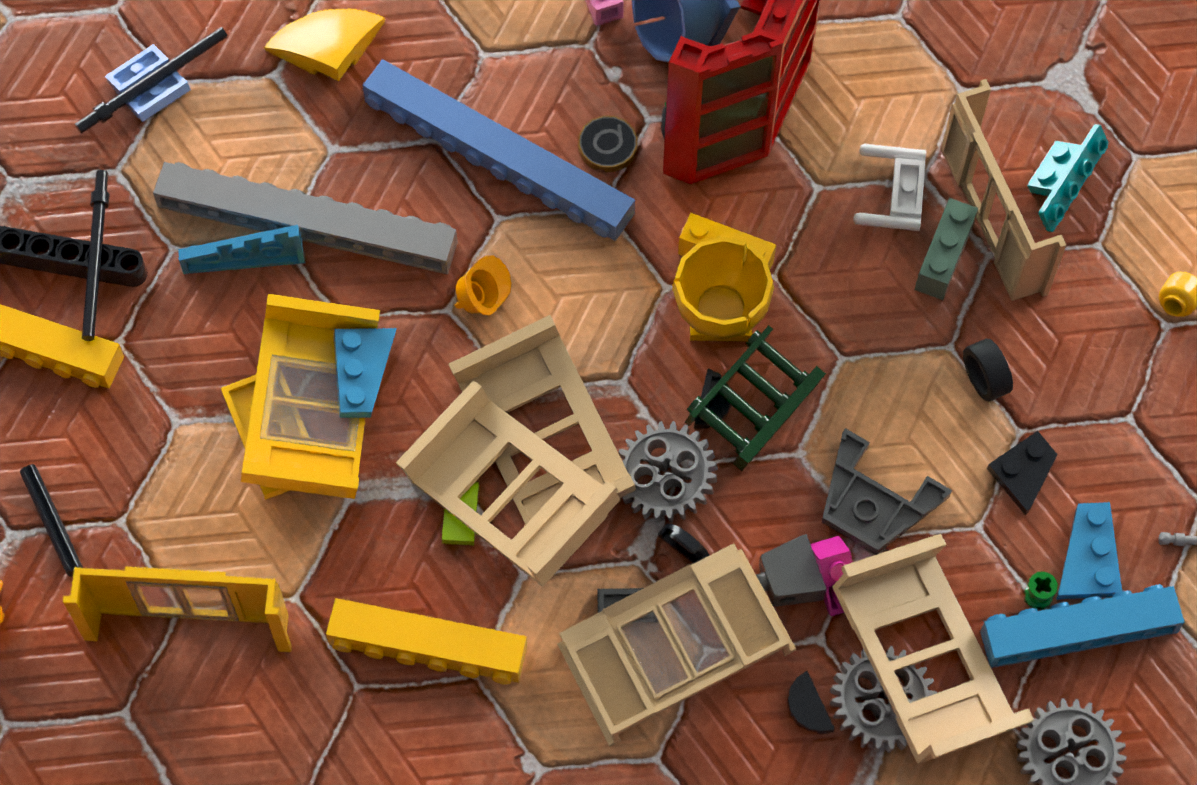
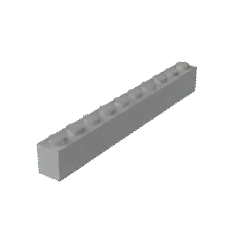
M164 162L153 191L157 207L262 232L299 225L302 241L447 275L458 244L456 229L445 223L432 224L414 216L402 217L394 215L384 209L376 211L364 208L358 203L351 202L346 204L337 202L328 196L315 197L306 195L303 191L291 189L290 191L280 189L271 183H254L241 176L228 177L210 169L202 171L190 168L188 165L180 162L174 164Z

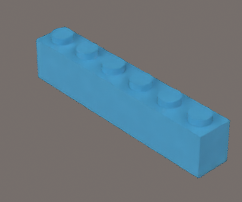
M1153 585L1145 588L1144 592L1132 594L1131 591L1126 590L1114 594L1112 598L1100 599L1099 596H1093L1074 605H1069L1068 602H1061L1052 605L1050 609L1038 611L1037 608H1029L1020 611L1018 615L1006 617L1005 614L993 615L987 618V621H984L980 633L988 663L993 668L1174 634L1180 631L1185 622L1174 586L1163 588V585Z

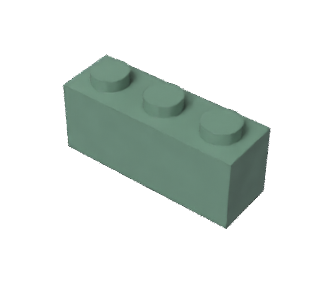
M949 198L918 274L915 286L916 291L944 300L974 225L978 211L977 207Z

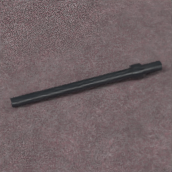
M220 27L107 103L101 102L92 108V113L75 123V127L82 134L97 123L106 122L113 117L112 113L227 38L226 31Z
M105 170L96 171L95 191L91 192L90 205L93 207L82 327V339L85 341H92L95 337L105 209L109 207L110 194L107 192L108 172Z

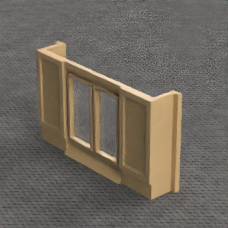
M734 543L604 608L603 611L560 632L559 634L563 641L557 643L609 747L621 741L618 734L780 650H782L784 656L796 651L795 645L743 550H737Z

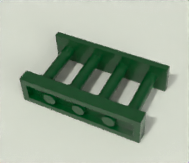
M769 325L762 333L756 330L745 343L749 348L704 399L697 396L686 409L690 413L685 421L688 426L699 416L736 448L735 452L738 456L733 464L741 471L746 468L826 375L818 366L810 374L805 370L803 372L800 371L766 342V339L773 331V328ZM757 350L794 381L793 385L797 389L791 395H788L786 392L782 394L746 363ZM737 372L775 403L773 407L777 411L771 418L768 415L763 416L727 385ZM718 394L755 425L754 429L758 433L752 440L748 437L744 439L707 407Z

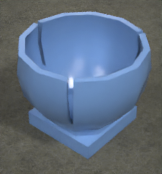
M632 0L634 23L666 17L663 20L635 26V29L643 47L656 60L669 62L681 36L707 46L709 44L710 47L720 44L741 7L737 0Z

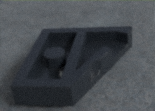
M1036 431L988 464L987 470L1024 515L1029 513L1058 454L1039 431Z

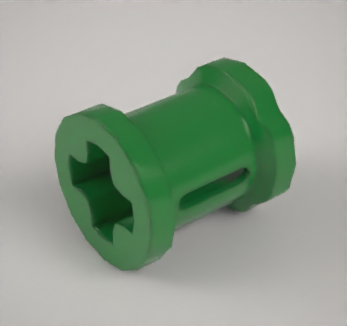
M1043 571L1032 575L1024 590L1025 602L1028 606L1045 609L1050 605L1058 588L1057 580L1054 576ZM1041 588H1043V589L1045 590V591H1042V592H1040V593H1038V592L1036 591V590H1040Z

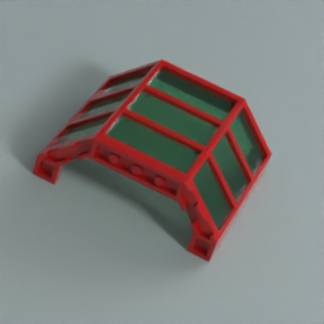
M743 0L741 9L758 14L760 18L754 31L741 36V40L727 45L721 43L710 47L691 39L680 37L668 64L663 158L664 175L693 184L769 156L812 61L821 0Z

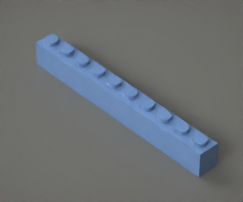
M383 59L362 85L364 99L371 108L385 111L396 122L408 124L415 128L421 136L433 138L450 152H458L465 156L466 160L475 166L481 165L490 170L496 178L500 180L506 179L515 184L522 193L528 195L531 193L541 199L547 207L563 211L572 221L588 225L601 237H609L616 241L635 214V199Z

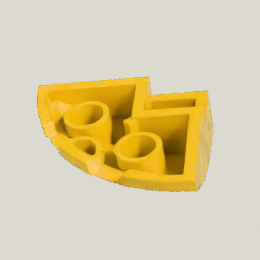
M356 9L318 11L308 14L282 28L269 40L264 49L314 75L319 71L340 81L351 63L356 65L385 23V18L374 13Z

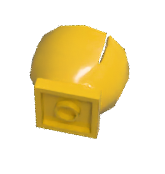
M727 237L699 242L681 258L672 284V290L681 318L690 325V340L747 341L752 336V329L765 317L774 291V284L767 260L751 244L747 247L746 242ZM746 248H747L748 254H747V257H746V261H745V263H744V258H745V253H746Z

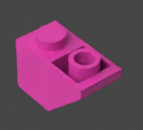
M840 536L810 544L827 589L824 602L830 616L844 613L832 586L843 575L842 566L853 563L850 549Z

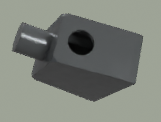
M807 534L801 535L760 556L758 565L760 573L756 574L764 591H767L773 606L824 600L827 589Z

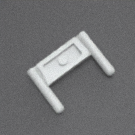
M862 144L859 150L862 156L895 159L890 216L856 213L854 215V223L857 225L920 231L926 150Z

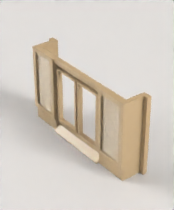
M987 79L980 81L979 87L957 94L956 101L951 107L941 151L957 185L962 187L969 204L978 208L976 219L995 257L994 264L1011 300L1014 301L1038 292L1044 297L1049 294L1065 251L1066 243L1062 235L1037 243L1034 242L981 131L982 120L991 92ZM979 157L989 176L982 204L972 185ZM996 193L1006 212L999 239L988 219Z
M551 315L449 363L450 369L462 392L474 380L482 386L490 401L506 413L561 387L574 414L534 434L542 440H546L579 424L592 451L571 462L602 485L606 481L617 488L618 491L616 493L619 498L636 491V486L607 432ZM509 445L495 460L507 487L519 475L511 456L520 453V451L512 445ZM549 473L527 482L513 498L525 525L563 485Z
M474 380L396 462L412 484L441 507L445 508L542 587L607 518V514L620 501L616 493L618 490L608 481L602 485L490 401L482 386ZM511 444L532 461L482 515H479L460 498ZM542 468L563 485L511 540L490 522Z
M941 534L844 565L841 568L843 575L832 586L895 712L896 720L917 764L932 758H938L1034 721L1029 708L1013 713L935 557L946 546ZM937 610L951 640L889 661L875 630ZM957 650L971 681L909 703L895 671Z

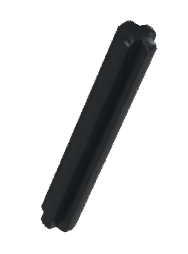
M30 464L20 470V474L66 574L71 577L74 575V568H83L36 465Z

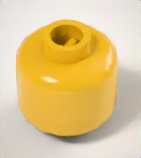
M1175 272L1167 278L1158 296L1160 305L1166 313L1174 317H1186L1196 310V276L1188 272Z

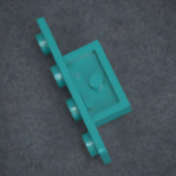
M1094 124L1081 145L1055 141L1027 184L1031 193L1048 196L1038 212L1047 231L1054 232L1059 222L1063 220L1069 206L1078 196L1087 178L1092 174L1093 168L1102 154L1106 152L1109 142L1101 125Z

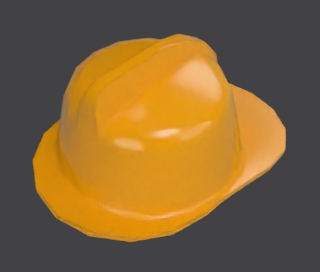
M486 255L479 259L457 281L456 296L458 301L454 305L456 309L463 308L468 313H481L490 316L498 309L510 294L512 284L510 273L502 260L493 255Z

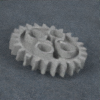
M660 421L658 430L655 431L648 424L646 426L647 434L643 435L636 430L637 440L635 442L630 439L625 440L629 450L619 449L618 451L628 474H630L636 486V491L622 497L625 504L633 502L631 508L634 513L643 508L642 515L644 519H647L651 513H654L657 523L660 522L663 515H667L669 522L672 523L674 514L678 513L684 520L686 517L685 510L689 509L696 514L695 503L698 502L706 505V498L703 494L714 493L713 487L708 484L717 482L716 475L711 473L718 470L717 463L711 461L715 458L714 451L707 450L709 447L707 439L698 442L700 439L698 431L689 435V428L686 424L680 431L677 430L674 421L669 429H665L663 422ZM656 448H664L666 450L662 456L654 457L651 455V452ZM690 459L695 461L690 468L684 469L679 467L683 460ZM644 460L649 462V464H640V462ZM668 468H671L672 473L666 472ZM643 475L653 477L648 484L642 485L637 483L638 479ZM682 479H685V480H690V479H691L692 481H691V483H686V482H683ZM671 487L681 488V492L676 496L666 495L667 490Z
M890 646L886 655L889 661L906 656V651L903 650L899 656H895L894 648ZM863 648L861 658L853 653L849 658L851 664L843 662L840 666L843 673H836L833 678L835 682L840 684L833 685L830 689L832 694L838 696L830 702V706L839 707L833 718L844 719V723L839 729L842 731L850 728L852 733L849 740L851 741L860 736L862 738V748L870 741L873 742L874 752H877L880 746L884 744L887 752L890 753L894 748V743L897 744L900 750H904L907 746V741L896 720L897 717L890 702L884 704L882 698H877L881 693L884 699H888ZM915 665L895 671L896 676L904 681L905 686L902 688L905 694L912 696V699L907 698L909 703L937 693L936 691L928 690V687L931 686L934 680L922 677L927 670L926 667L917 670L914 667ZM858 679H868L872 683L873 688L871 690L863 689L859 685ZM855 698L867 701L863 703H857L855 701ZM862 710L873 711L877 721H867L863 717Z
M1062 698L1058 708L1050 701L1046 706L1047 713L1038 707L1035 711L1037 719L1034 718L1033 722L1026 724L1029 728L1022 727L1019 733L1026 740H1019L1016 745L1018 749L1025 751L1018 755L1017 761L1027 763L1020 772L1021 774L1031 773L1032 777L1028 785L1036 783L1040 785H1116L1117 781L1113 776L1120 777L1124 771L1117 765L1124 764L1126 761L1125 756L1118 754V752L1123 751L1125 748V743L1115 741L1121 735V730L1111 731L1110 727L1114 720L1109 719L1104 722L1101 719L1104 710L1101 709L1096 714L1092 713V703L1090 702L1086 705L1085 709L1080 708L1079 699H1075L1072 706L1068 707L1065 698ZM1071 727H1082L1086 731L1087 736H1076L1072 732ZM1041 738H1052L1056 742L1057 748L1050 749L1045 747ZM1092 741H1097L1098 745L1081 748ZM1067 747L1070 751H1075L1081 748L1075 757L1072 753H1068L1062 757H1059L1063 755ZM1095 756L1100 761L1101 767H1091L1086 762L1085 757ZM1059 757L1052 763L1046 764L1044 762V759ZM1063 767L1067 769L1071 778H1060L1056 774L1055 768Z

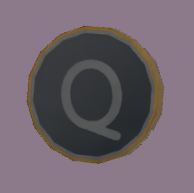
M600 116L590 120L583 126L579 134L578 151L582 160L592 169L605 170V172L619 171L633 161L637 151V135L634 128L626 120L616 116Z

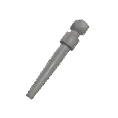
M1161 532L1158 537L1160 545H1169L1170 543H1173L1174 546H1184L1185 544L1197 545V536H1185L1184 533H1174V535H1171L1169 532Z

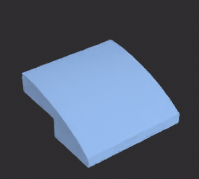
M153 44L105 77L119 95L169 62V59ZM176 71L126 105L143 122L191 89L188 82Z

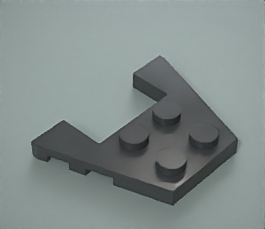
M845 428L838 450L822 523L877 555L950 497L952 490L927 476L912 501L906 500L855 470V467L868 449L870 442Z

